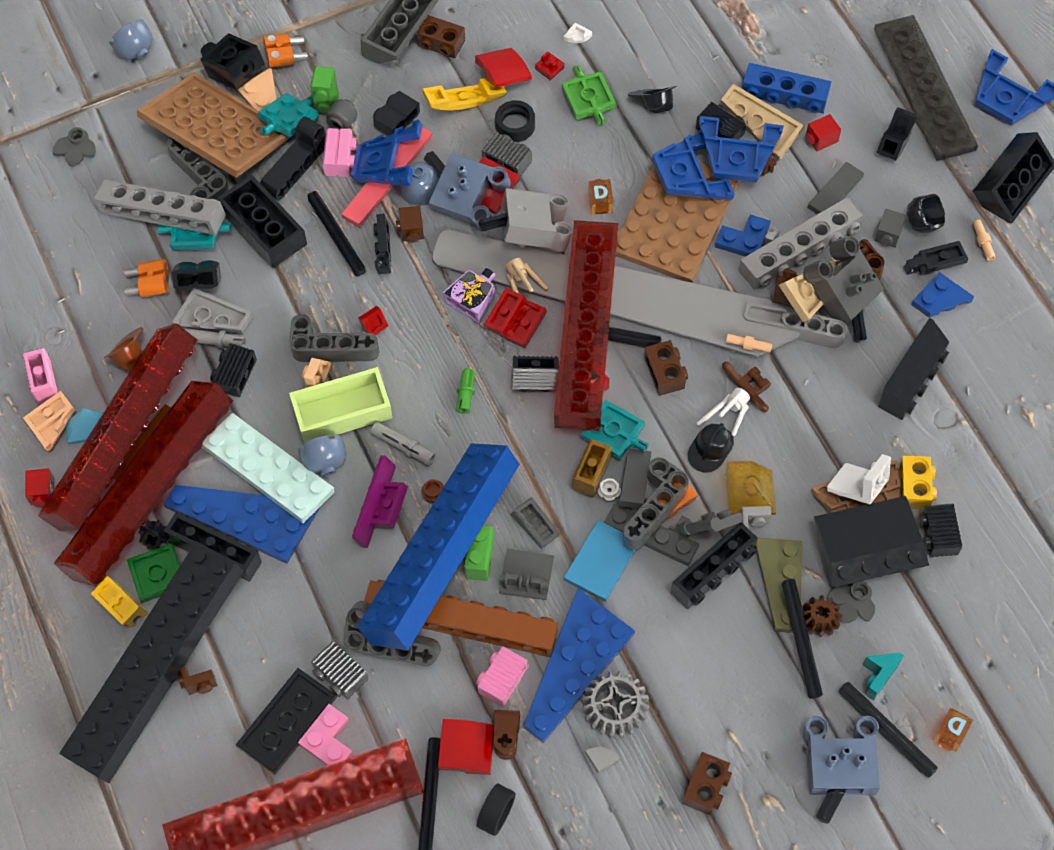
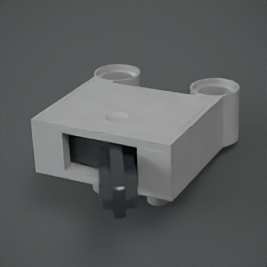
M506 188L501 202L502 214L479 220V229L481 231H488L503 227L504 242L515 243L520 248L530 245L551 248L562 252L567 249L573 231L569 224L561 222L569 201L566 196L558 193L551 195Z

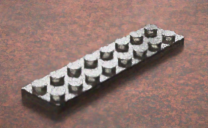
M911 15L875 24L874 31L913 113L918 115L916 119L936 161L977 151L978 144L915 16Z

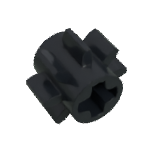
M147 520L145 526H140L138 532L141 535L139 542L144 543L147 549L160 548L162 542L167 543V538L164 534L166 526H163L160 520Z

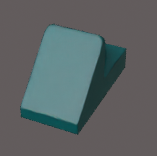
M902 653L874 655L865 658L863 666L873 672L866 683V686L869 687L866 693L867 697L873 701L900 665L904 657Z

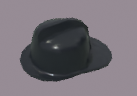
M677 86L663 89L637 90L628 93V96H640L645 107L650 112L661 113L673 108L672 89Z
M723 423L705 426L698 433L688 450L690 465L695 470L703 473L717 470L723 464L734 445V438L731 432L724 427Z

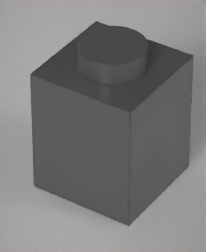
M885 208L875 241L884 246L896 248L907 215Z

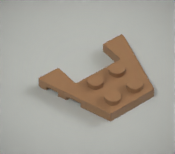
M897 460L890 463L889 480L872 503L901 497V483L898 473L899 464ZM830 482L814 486L811 490L812 494L830 513L867 505V503H861L854 499L842 502L839 495L827 491V486Z

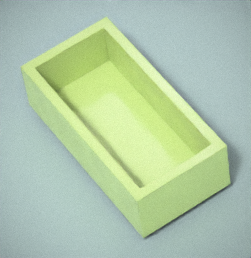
M378 367L289 393L304 443L325 435L331 437L335 436L334 434H342L372 425L376 421L382 422L393 418L391 405Z

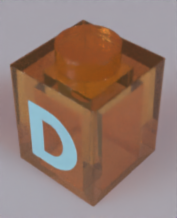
M596 179L589 181L588 194L591 215L613 213L611 180Z
M950 707L933 740L938 742L941 748L956 752L973 719Z

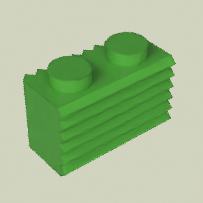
M315 66L310 88L314 108L323 114H326L333 102L338 99L339 91L335 69L333 67Z
M482 526L466 553L464 573L467 579L487 581L489 578L494 540L492 526Z

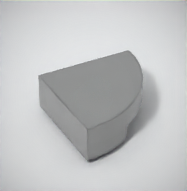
M772 229L767 232L763 246L777 239L780 234L779 231Z
M593 747L585 750V754L598 774L620 761L616 753L604 747Z

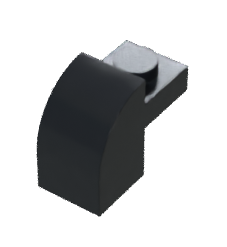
M897 107L889 128L883 134L876 153L896 161L902 154L911 136V131L918 115Z

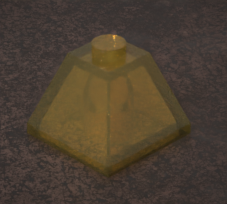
M753 461L727 462L725 475L728 510H731V513L741 512L742 507L771 506V515H776L772 470Z

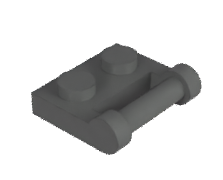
M725 510L716 513L717 515H715V512L701 515L702 520L682 522L679 529L682 535H692L706 530L715 532L744 520L741 512L731 513V510Z

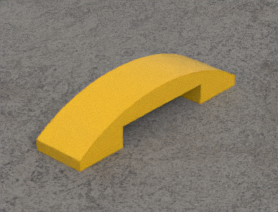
M485 78L480 79L478 85L444 90L443 86L440 85L422 89L429 106L438 110H462L477 107L494 101L507 92L504 86L495 88Z

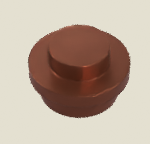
M434 479L427 481L422 486L423 498L428 502H434L444 485Z

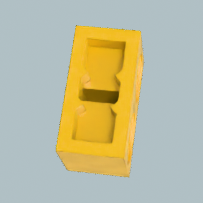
M902 456L899 464L901 497H907L911 509H924L925 506L931 505L932 501H936L937 490L936 487L932 486V480L935 479V466L931 465V457ZM913 470H919L922 474H916ZM914 491H920L923 493V496L916 495Z

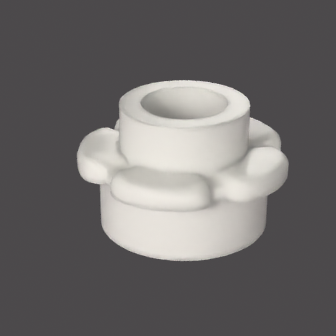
M605 479L599 485L598 494L600 497H604L606 501H613L615 497H619L621 494V488H619L618 482L614 479Z

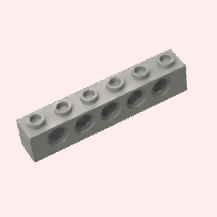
M104 180L94 197L100 213L211 235H216L226 216L221 202L215 199L179 194L174 191H163L157 188H147L137 184L131 185L120 181Z
M846 197L742 258L739 272L754 290L760 286L765 287L772 279L778 276L779 271L783 272L784 270H790L796 265L800 266L814 254H821L832 242L842 239L848 234L856 233L861 228L863 215Z

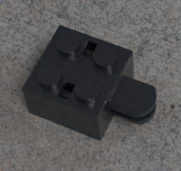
M230 33L217 44L213 42L205 44L200 51L202 55L200 60L208 77L235 90L242 87L265 65L257 45Z

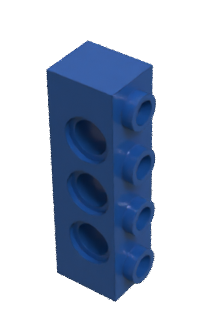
M749 63L742 89L758 99L770 103L783 104L792 108L824 114L832 81Z

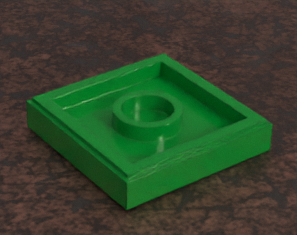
M172 543L127 559L141 604L160 597L180 567Z

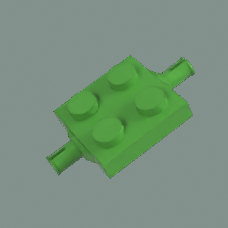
M575 65L572 70L576 77L570 81L563 82L562 90L576 120L594 116L597 125L601 126V124L603 125L606 122L602 113L615 109L616 102L601 71L593 74H584L581 66L577 65L576 67Z

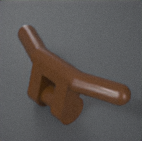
M723 362L722 368L732 381L749 394L750 401L761 412H767L769 410L768 405L758 395L770 387V381L760 375L761 371L757 367H753L747 374L741 377L729 362ZM752 381L757 384L755 387L750 384Z

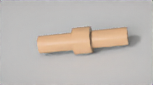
M976 220L973 222L977 233V242L979 247L983 248L987 261H992L996 258L991 246L992 240L989 233H986L982 221Z
M732 334L727 335L726 343L743 346V349L751 351L757 349L771 352V343L755 340V337L747 335L746 337Z

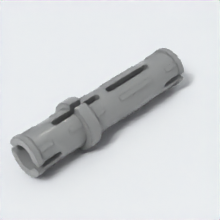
M179 327L177 331L180 334H176L177 341L214 345L220 349H224L229 343L245 347L242 343H246L245 335L227 334L226 331L218 333Z
M376 421L371 428L370 434L405 452L407 457H414L427 466L433 463L436 453L422 447L418 441H412L379 421Z

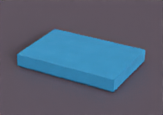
M598 520L564 576V581L606 602L636 550H629L624 546L623 532Z

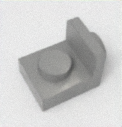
M771 506L742 507L741 513L744 520L742 523L747 528L748 524H752L754 527H762L769 524Z

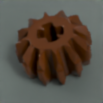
M821 595L817 601L812 596L809 603H804L802 609L804 610L806 626L811 627L810 635L818 631V635L821 638L824 635V631L830 636L834 632L833 629H839L842 613L838 612L840 609L839 604L832 605V598L824 601V596Z

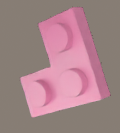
M328 704L299 740V746L336 773H339L353 755L352 750L335 739L348 723L349 718Z

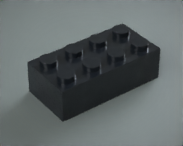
M252 174L217 197V201L221 202L226 214L225 218L231 222L235 229L272 269L307 245L304 229Z

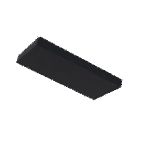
M297 668L235 745L276 775L299 746V740L327 705H332L337 696L304 671Z

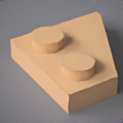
M271 68L247 81L237 90L243 100L258 111L277 99Z
M311 358L309 366L306 365L302 374V378L305 380V388L325 383L333 363Z
M59 391L23 417V419L49 452L75 412V409L62 391Z

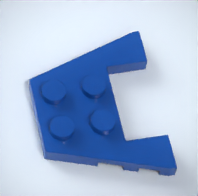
M991 49L975 105L1013 125L1054 99V83L1047 79L1039 90L1033 93L1001 75L999 72L1007 63L1008 57Z
M700 116L699 125L713 177L757 182L783 133L784 125L764 123L762 142L717 137L719 118Z
M420 120L413 121V125L403 129L402 126L396 128L394 133L384 137L382 134L359 144L351 172L353 180L357 182L410 186L413 175L411 166L394 168L399 143L420 139L422 130Z
M701 129L697 134L685 137L682 142L676 145L673 143L652 155V163L666 194L733 200L735 193L728 179L707 182L694 154V151L706 149Z

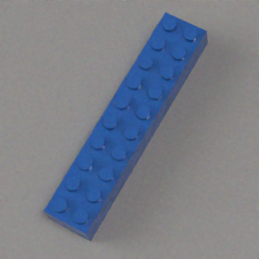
M471 443L452 475L357 625V628L371 645L409 650L520 465L507 445Z

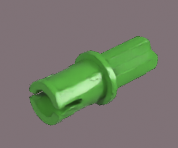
M465 368L462 371L460 387L457 388L458 400L455 410L458 413L465 414V410L467 414L470 413L471 399L475 393L473 389L475 371L473 369Z

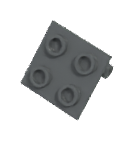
M507 548L504 569L500 577L499 593L547 600L554 555Z

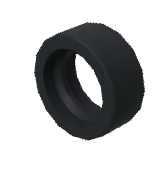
M512 100L505 102L499 106L495 114V128L497 132L509 136L513 142L526 140L535 130V113L533 108L523 101ZM512 114H519L526 117L528 123L520 128H510L503 124V119Z
M497 783L482 806L476 826L496 836L511 811L515 800V791Z

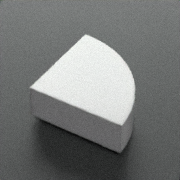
M574 23L564 35V41L568 43L585 42L592 37V31Z

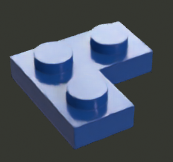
M750 214L744 231L722 225L715 248L746 257L762 247L771 220Z

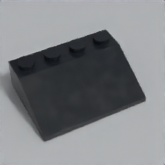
M906 496L814 516L830 587L843 586L929 566L924 541Z

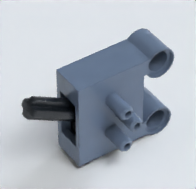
M433 151L426 153L424 161L434 168L439 178L429 201L433 211L475 225L480 230L478 225L479 217L486 215L487 218L492 217L489 209L481 205L489 185L491 184L492 188L499 193L505 192V189L511 186V180L506 170L502 167L493 168L453 153L450 154L446 165L443 164ZM504 177L503 181L495 182L497 178Z
M812 716L806 722L803 736L808 746L810 794L826 795L816 814V818L822 823H830L844 795H877L880 789L876 743L879 725L876 719L871 716L859 718L853 730L854 739H825L829 726L828 722L821 716ZM817 726L821 729L822 733L814 734L811 732L810 727ZM866 726L870 728L872 733L864 734L860 727Z

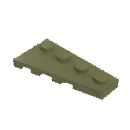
M758 538L756 545L758 562L764 579L763 583L768 596L775 632L793 633L782 582L787 579H795L801 601L802 541Z

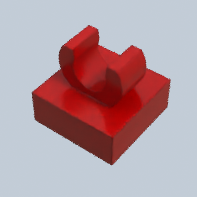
M548 51L535 64V70L550 81L564 69V62Z
M378 306L358 317L365 333L376 335L388 327V323Z

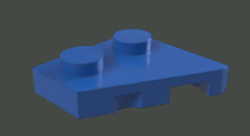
M939 272L917 295L911 305L930 318L939 315L940 312L953 310L957 305L965 302L969 304L973 301L974 296Z

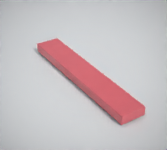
M422 127L420 139L399 143L394 168L411 164L433 137L432 132ZM367 182L341 214L342 218L360 228L394 185Z

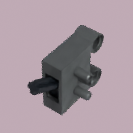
M848 236L830 244L831 256L835 260H840V263L835 268H833L830 261L823 259L806 265L803 273L805 280L812 284L831 317L843 322L852 320L855 341H864L867 339L863 309L884 288L861 252L858 240L853 236Z

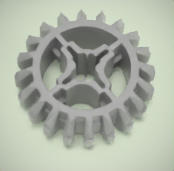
M609 671L607 678L602 674L598 675L599 682L596 680L590 682L592 688L587 687L585 689L587 696H584L582 700L586 704L583 706V712L589 713L586 716V721H594L592 723L593 729L601 726L600 734L602 735L605 734L606 730H609L611 738L618 731L620 737H624V730L632 734L634 732L633 726L640 728L642 724L640 720L645 721L647 718L644 712L649 711V705L646 704L649 701V696L643 695L646 688L644 686L638 687L640 682L638 679L631 682L630 673L625 678L622 677L621 671L617 672V676H613V673ZM618 688L623 689L629 692L630 694H622L618 691ZM609 689V696L601 699V702H596L597 697L603 691ZM613 695L615 701H618V704L620 703L618 712L617 708L613 707L614 704H612ZM630 706H636L635 711L626 719L622 718L625 710L630 709ZM600 712L612 715L614 720L605 718Z

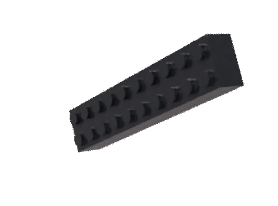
M195 542L59 753L60 755L107 783L111 782L177 678L182 667L244 571L235 562L203 544Z

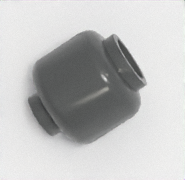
M347 99L335 100L326 112L327 123L332 129H349L357 118L355 105Z

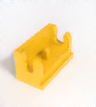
M109 576L91 593L123 626L125 624L130 627L135 626L136 624L133 620L137 616L145 617L148 613L117 581Z

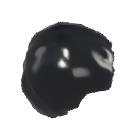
M929 194L915 197L907 206L906 215L913 230L920 233H929L944 226L945 211L938 195Z

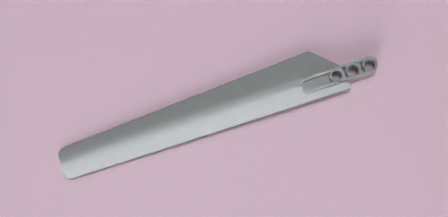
M449 229L443 230L439 234L432 255L433 262L436 265L462 273L471 270L480 275L485 268H488L495 274V278L492 281L511 286L506 276L509 273L506 269V264L515 258H521L523 263H528L531 270L548 287L547 290H544L528 274L526 278L533 288L532 293L757 357L768 352L757 349L751 351L743 349V346L726 343L727 335L755 337V340L771 343L772 351L794 339L829 348H838L843 344L847 332L846 324L843 321L816 314L809 320L802 322L791 305L772 302L773 300L527 246L520 248L517 244ZM515 280L518 289L528 291L522 280Z

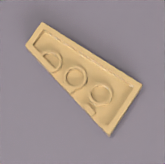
M734 84L721 99V104L731 114L743 118L746 123V129L760 142H762L764 123L784 125L783 133L773 150V155L779 161L804 129L803 124Z
M829 260L833 268L840 263V260ZM804 273L779 284L802 322L809 320L823 305L812 284L805 280Z

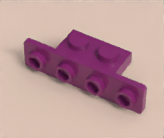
M385 455L380 456L371 484L368 487L366 498L352 534V538L364 548L368 547L374 528L395 527L408 489L404 482H391L396 466Z

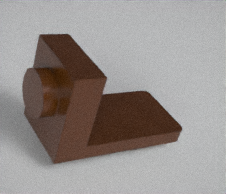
M185 663L181 669V674H178L181 689L186 688L189 695L197 692L204 694L210 692L213 687L218 686L212 669L189 676Z

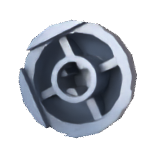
M141 19L136 20L138 24L134 26L130 22L119 29L112 37L114 42H109L115 52L124 59L138 58L140 60L149 53L148 50L153 40L152 34L146 23Z
M413 162L409 164L413 170L411 185H399L400 195L409 204L421 203L422 206L428 205L439 178L434 168L428 163Z
M334 434L336 439H329L328 435L303 443L304 449L299 447L298 451L304 467L316 474L322 473V476L336 473L335 469L342 465L346 457L343 437Z

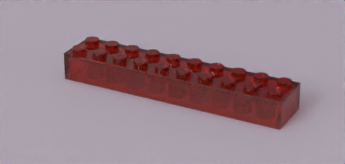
M574 220L554 410V428L601 432L618 245V223Z
M177 323L155 331L37 516L59 531L78 530L87 523V515L90 510L95 508L100 502V494L112 483V475L124 464V456L136 445V437L147 427L149 423L148 418L151 413H154L161 404L159 402L160 399L171 389L173 378L183 370L184 366L182 364L186 358L193 354L195 350L194 345L198 339Z
M191 381L55 560L53 564L73 581L96 587L97 584L104 580L106 572L111 565L118 561L120 553L126 545L133 541L134 534L147 522L149 514L161 503L163 495L175 484L177 476L187 468L189 460L201 449L203 441L215 430L220 418L229 411V406L233 400L216 383Z
M405 738L164 823L162 827L169 850H266L423 794L424 791Z

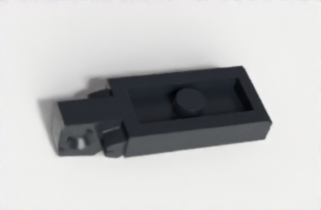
M384 213L376 214L377 223L373 224L374 234L378 236V242H375V252L379 256L375 260L378 275L391 273L390 232Z
M956 241L919 251L918 254L914 255L913 259L906 260L904 269L907 274L920 272V274L930 273L965 264L968 261V257L961 242Z

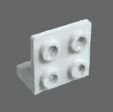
M882 454L877 462L872 463L870 470L845 463L827 486V491L871 505L889 480L891 457Z

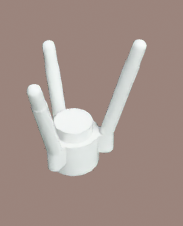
M735 388L731 394H728L724 400L703 416L696 425L700 426L725 406L719 413V417H723L729 409L734 412L740 411L731 433L732 436H735L745 412L749 409L747 402L750 400L749 394L741 388Z

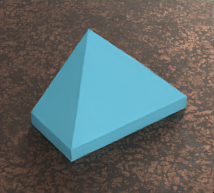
M83 408L66 425L68 444L114 437L113 417L110 414Z

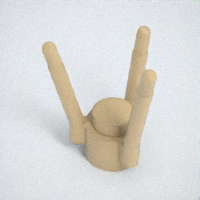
M515 258L506 264V269L509 272L506 276L510 281L512 291L518 293L515 280H522L528 291L533 292V288L526 278L528 274L544 290L548 289L543 281L531 270L528 263L524 264L521 258Z

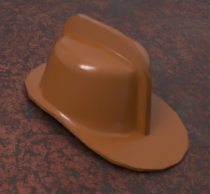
M137 328L126 335L104 359L109 357L116 366L122 367L125 370L135 366L142 354L138 337L142 333L143 328Z

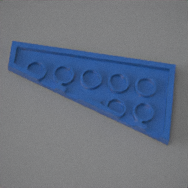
M175 485L164 502L165 508L184 516L188 515L197 522L209 525L216 529L217 532L225 536H232L238 542L250 545L258 551L288 564L320 509L319 507L302 524L265 495Z
M579 588L524 724V728L542 743L547 740L583 697L585 689L591 687L590 682L598 679V675L603 673L635 634L634 629Z

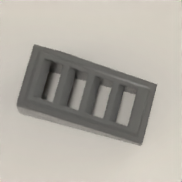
M532 497L511 513L518 524L541 549L560 535ZM530 509L532 513L524 517L523 513ZM536 516L538 520L530 524L528 521ZM542 523L544 527L536 532L534 528ZM547 530L551 532L544 539H541L540 535Z

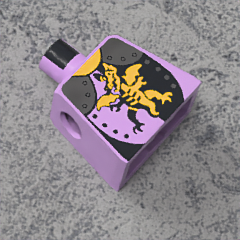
M485 268L480 275L471 270L466 271L443 292L445 303L480 324L495 297V288L491 283L495 278L494 272L488 268Z

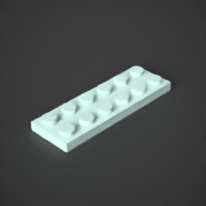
M233 413L200 442L201 448L302 524L335 493L333 486L314 472L309 471L303 464Z

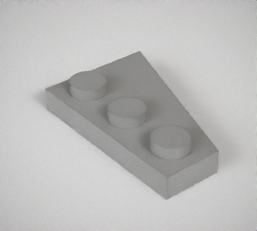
M193 288L174 318L172 325L175 328L182 327L243 334L253 318V313Z

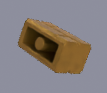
M593 439L589 440L572 478V489L590 497L595 496L610 462L612 447Z

